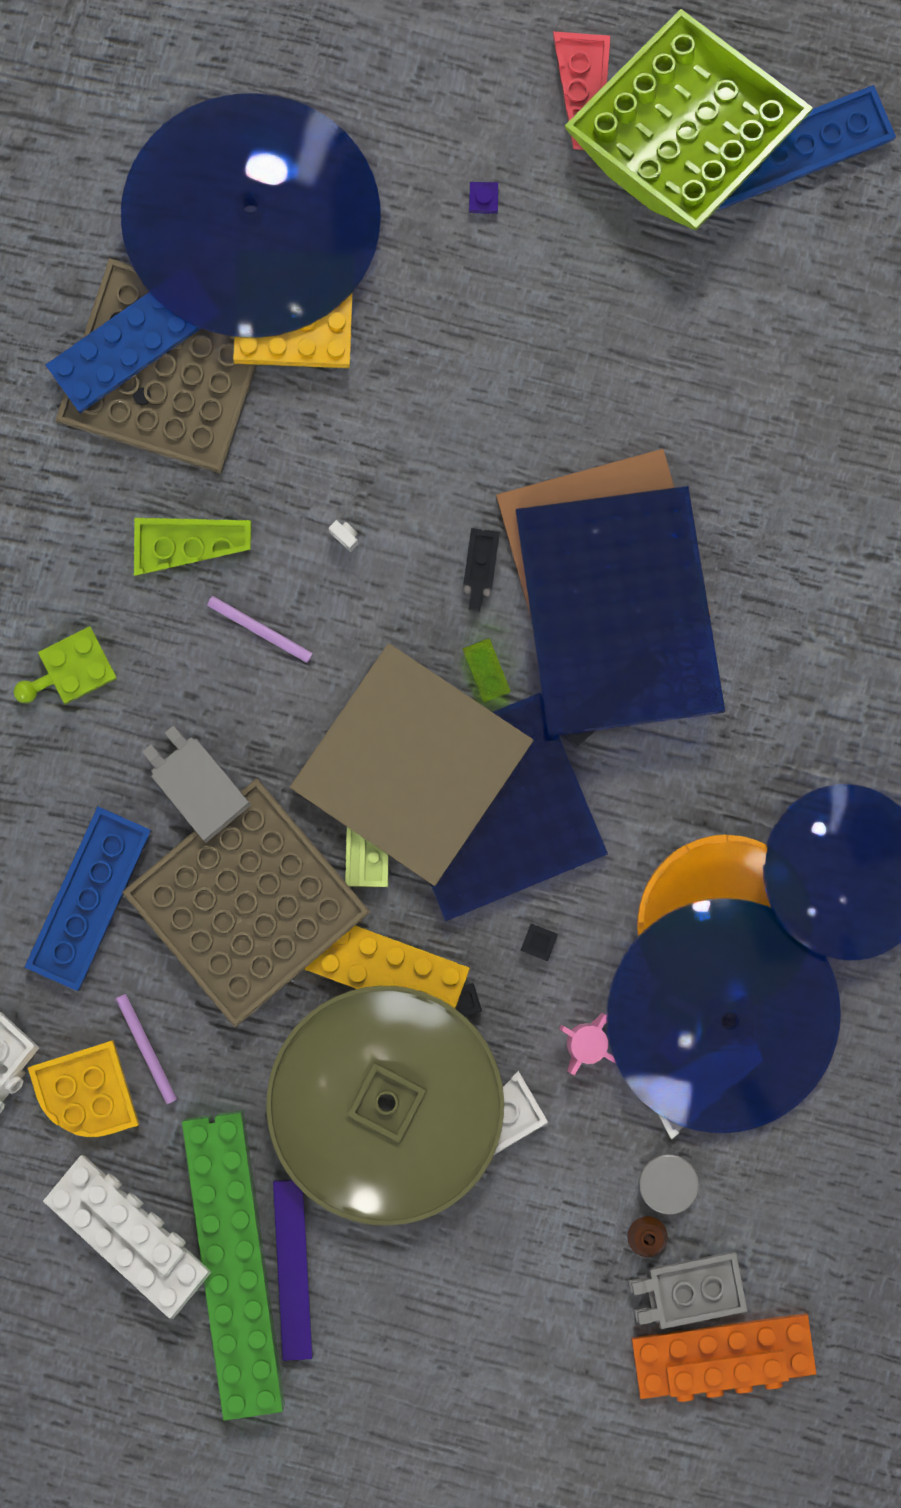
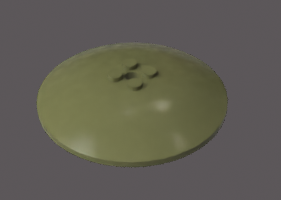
M383 985L363 987L340 994L324 1002L301 1020L289 1034L278 1052L270 1074L266 1100L267 1122L271 1141L285 1171L293 1182L318 1205L338 1216L359 1223L371 1225L407 1224L423 1220L447 1209L461 1199L484 1174L493 1158L502 1132L504 1119L503 1084L498 1065L486 1040L478 1029L453 1006L433 995L412 988ZM384 1094L392 1095L395 1099V1107L391 1110L382 1109L379 1105L380 1096Z

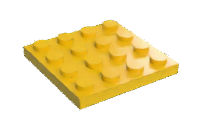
M238 250L234 364L350 368L354 255Z

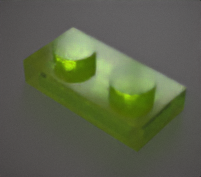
M490 638L462 648L483 703L511 693Z

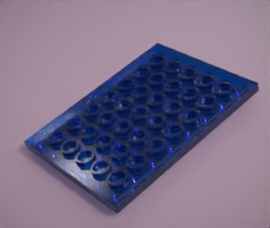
M689 486L515 510L548 737L725 712Z

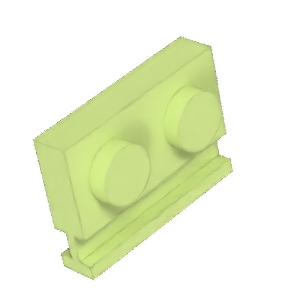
M347 827L345 882L347 885L388 887L389 855Z

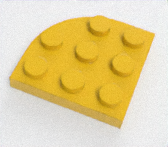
M114 1040L28 1067L34 1091L42 1110L53 1123L78 1136L101 1137L139 1125Z

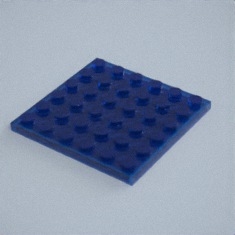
M541 692L493 712L532 738L534 742L437 885L433 886L430 883L445 921L608 854Z

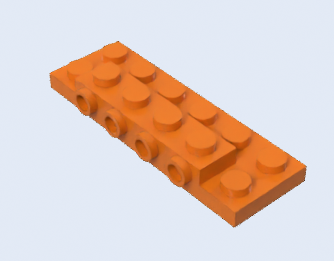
M807 1313L631 1337L640 1399L670 1395L671 1397H676L678 1402L694 1400V1394L706 1393V1397L714 1398L723 1396V1390L735 1389V1392L739 1394L749 1393L753 1391V1386L765 1385V1389H778L783 1387L782 1382L789 1381V1378L817 1375Z

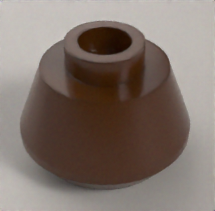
M645 1216L638 1218L631 1224L627 1238L631 1249L636 1254L642 1257H653L664 1250L668 1241V1233L660 1220Z

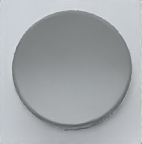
M669 1153L656 1156L647 1162L641 1171L638 1181L639 1190L645 1203L654 1211L668 1215L686 1210L694 1202L699 1187L698 1177L692 1165L684 1158Z

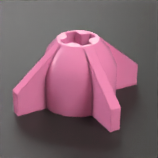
M601 1013L591 1024H579L572 1030L563 1025L560 1026L559 1030L568 1035L567 1049L571 1055V1060L567 1071L574 1076L582 1063L594 1064L603 1057L618 1065L620 1060L607 1053L608 1039L602 1031L609 1018L606 1014Z

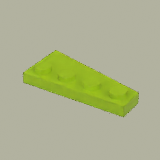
M134 518V576L251 550L252 520Z

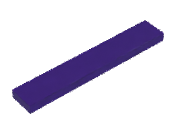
M292 1179L274 1180L283 1361L312 1359L304 1192Z

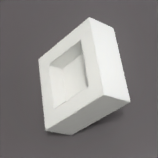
M336 520L328 528L330 534L350 552L358 545V540L355 538L358 533L347 522L341 525Z

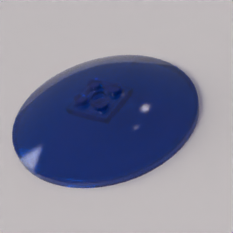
M715 898L692 902L663 915L648 926L630 945L617 967L609 990L606 1013L610 1049L622 1077L631 1090L643 1103L665 1119L689 1129L709 1133H733L754 1129L784 1116L801 1103L816 1087L828 1068L837 1045L841 1018L840 996L833 970L824 952L811 935L797 922L780 911L764 904L738 898ZM726 1013H735L737 1017L735 1025L731 1028L723 1027L722 1017Z

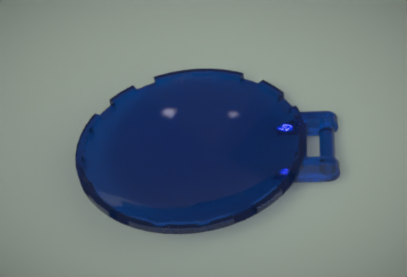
M852 784L825 786L813 790L794 801L786 809L778 823L774 825L766 844V847H768L766 861L763 865L765 891L769 904L780 924L789 935H793L810 951L824 957L844 961L872 958L900 944L901 807L878 791Z

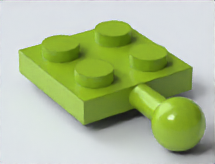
M89 626L39 651L38 654L49 674L33 682L28 680L18 682L14 687L13 693L17 701L30 703L36 698L37 692L54 684L63 703L66 705L116 680L117 677L93 630Z

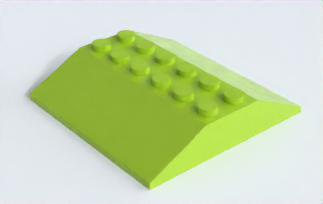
M680 9L565 125V129L609 178L651 211L693 230H697L812 112L813 107Z

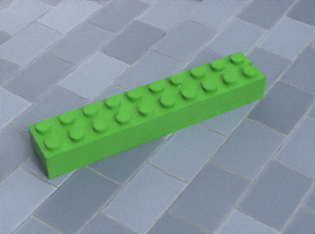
M244 1110L217 1114L214 1117V1123H211L213 1121L212 1115L186 1118L182 1121L201 1263L211 1271V1274L204 1281L223 1421L283 1412L285 1407Z

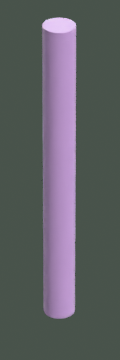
M214 596L210 598L207 604L208 607L306 663L310 661L313 655L312 652Z
M124 994L116 998L166 1104L177 1100L127 995Z

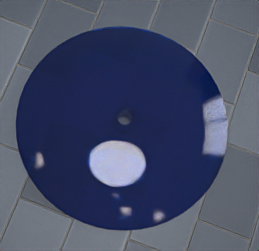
M259 93L233 94L209 99L189 107L164 123L149 138L135 158L127 175L121 202V227L127 254L135 272L149 292L165 308L194 326L213 333L242 338H262L293 332L311 325L340 306L352 294L366 274L376 251L381 224L380 199L374 175L363 153L351 137L334 121L305 104L284 97ZM247 206H255L257 210L254 212H247L244 210V208H246Z

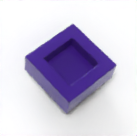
M470 182L469 213L498 214V182Z

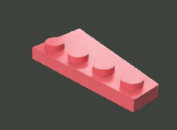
M553 31L568 122L607 83L610 36ZM571 136L573 149L584 150Z

